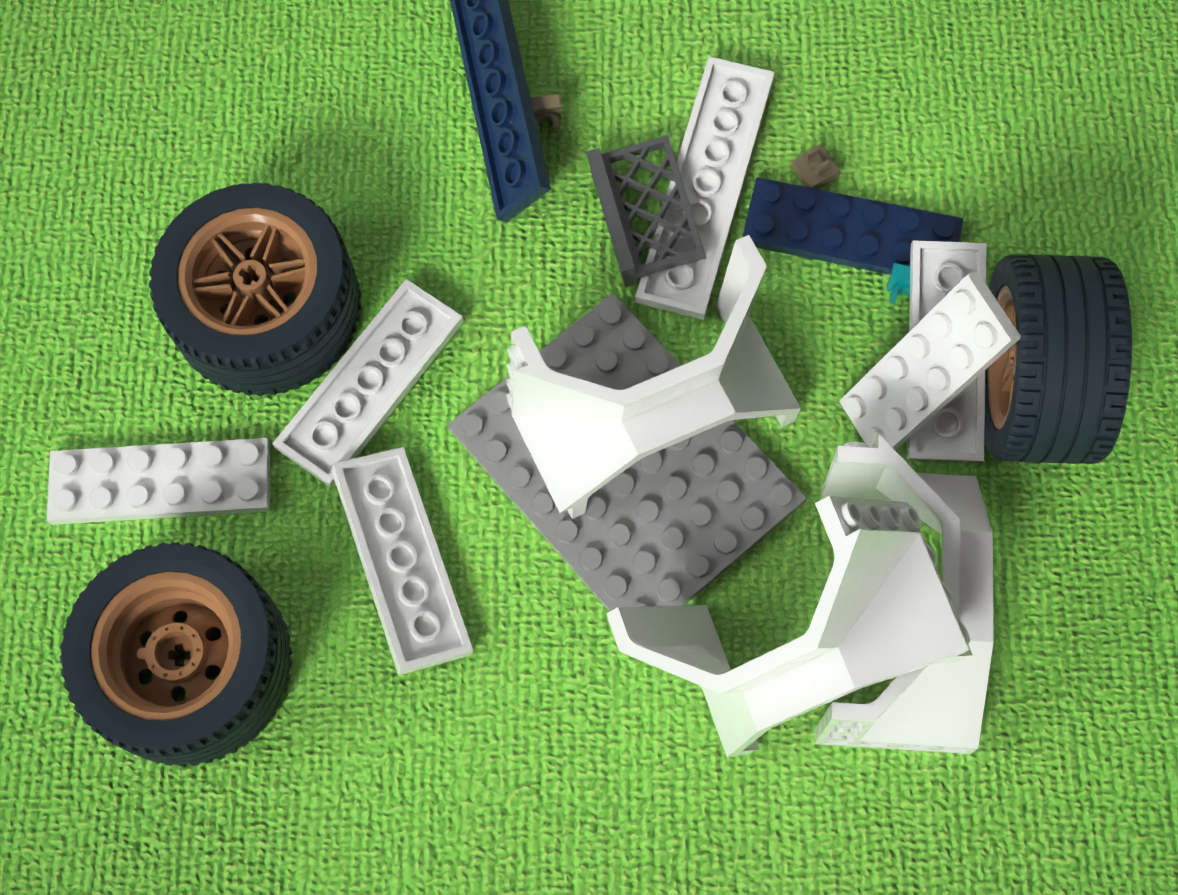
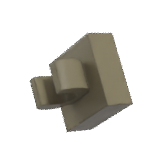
M559 94L531 98L539 136L540 124L546 122L551 123L553 133H558L559 120H561Z
M822 145L816 146L805 152L802 156L792 160L791 168L805 187L819 189L839 178V168Z

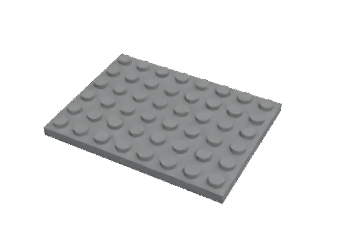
M613 293L539 351L544 363L551 370L615 390L630 388L681 366ZM510 375L447 425L455 438L609 612L617 607L686 605L800 508L807 499L746 433L731 420L640 459L594 492L587 500L585 514L572 519L568 510L559 512L512 417V411L506 398V394L509 393L506 380L510 378Z

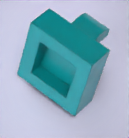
M894 263L886 289L891 291L889 297L891 304H895L898 294L910 297V266Z

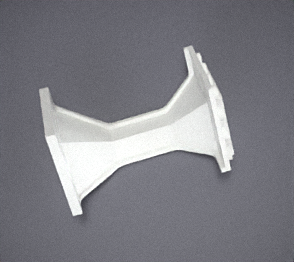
M750 235L735 240L716 304V309L725 327L713 351L706 356L630 388L615 390L555 372L544 363L526 326L511 331V347L507 348L510 358L507 369L510 378L506 380L509 389L506 398L512 411V417L560 513L568 510L572 519L585 514L588 498L640 459L727 421L776 416L781 427L795 422L801 408L750 318L767 267Z
M879 433L872 448H868V445L862 442H848L844 446H837L821 491V500L828 496L909 502V505L918 513L920 520L942 534V582L948 586L954 600L952 607L958 621L966 627L969 633L970 643L968 645L972 656L957 662L929 665L899 675L875 701L868 704L832 702L815 727L814 744L971 754L979 746L994 643L993 532L977 476L916 473Z
M828 496L815 503L832 544L835 559L810 627L800 638L731 670L707 605L617 607L606 613L619 651L700 685L727 757L745 755L760 749L757 739L769 729L853 691L929 665L957 662L972 656L968 645L970 643L969 633L956 617L952 607L954 602L952 593L948 586L940 579L935 567L937 565L936 555L933 549L925 543L919 529L921 527L920 517L916 510L909 505V502Z

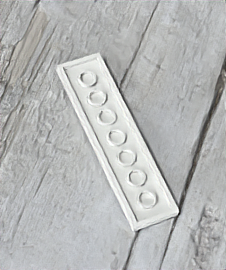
M708 57L676 162L703 244L706 259L641 277L635 296V303L704 320L775 72ZM673 181L670 182L667 191L668 196L675 186ZM677 195L675 198L678 201H680L679 195ZM670 206L663 219L678 226L685 214L684 211ZM687 224L684 229L690 231L689 226ZM658 225L653 240L666 246L674 232ZM683 236L678 238L672 248L681 254L696 250L694 242ZM650 247L646 264L657 261L661 252Z

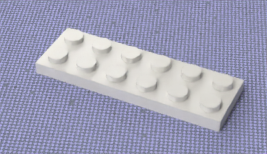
M912 241L910 249L909 332L968 274L978 272L986 283L987 243ZM985 371L907 440V460L977 463L984 461Z
M978 272L968 274L839 402L865 444L868 445V448L873 447L879 433L894 450H897L1014 345L1021 336Z
M406 279L272 443L275 449L333 488L336 484L331 470L333 463L354 459L360 454L464 323L463 316Z
M268 438L50 451L46 521L51 525L270 512V441Z
M404 447L333 463L331 470L398 675L471 655L473 648Z

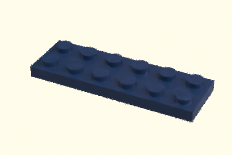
M756 177L743 237L750 235L756 248L890 275L894 263L910 266V249L913 240L959 242L964 218Z

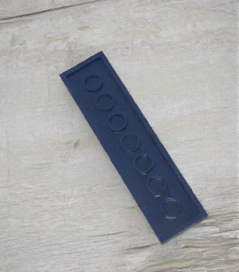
M450 0L496 218L499 221L509 222L551 190L508 0Z

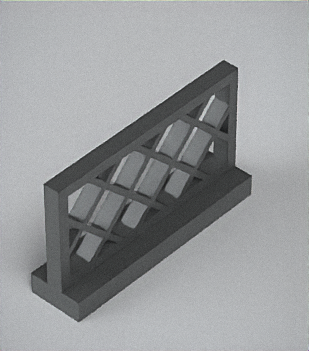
M668 135L601 154L600 148L586 152L625 288L639 284L638 278L706 259L703 244ZM664 148L666 157L660 166L645 160L649 152ZM625 159L634 164L628 174L624 176L613 171L611 163ZM668 165L670 166L671 172L666 170ZM640 167L655 173L647 186L633 180ZM661 176L675 182V186L669 196L654 190ZM616 181L621 182V185L619 186V188H618V186H617V182H616ZM628 186L642 192L635 206L621 199ZM677 195H679L680 201L675 199ZM649 196L664 202L656 216L641 209ZM670 206L684 211L685 215L678 226L663 219ZM625 210L630 212L628 217L626 216ZM636 216L652 222L644 236L630 229ZM687 224L689 226L690 231L684 229ZM658 225L674 232L666 246L650 239ZM683 236L694 242L696 250L681 254L672 248L678 238ZM634 240L640 242L637 247L635 246ZM646 245L661 252L657 261L641 265L639 256Z

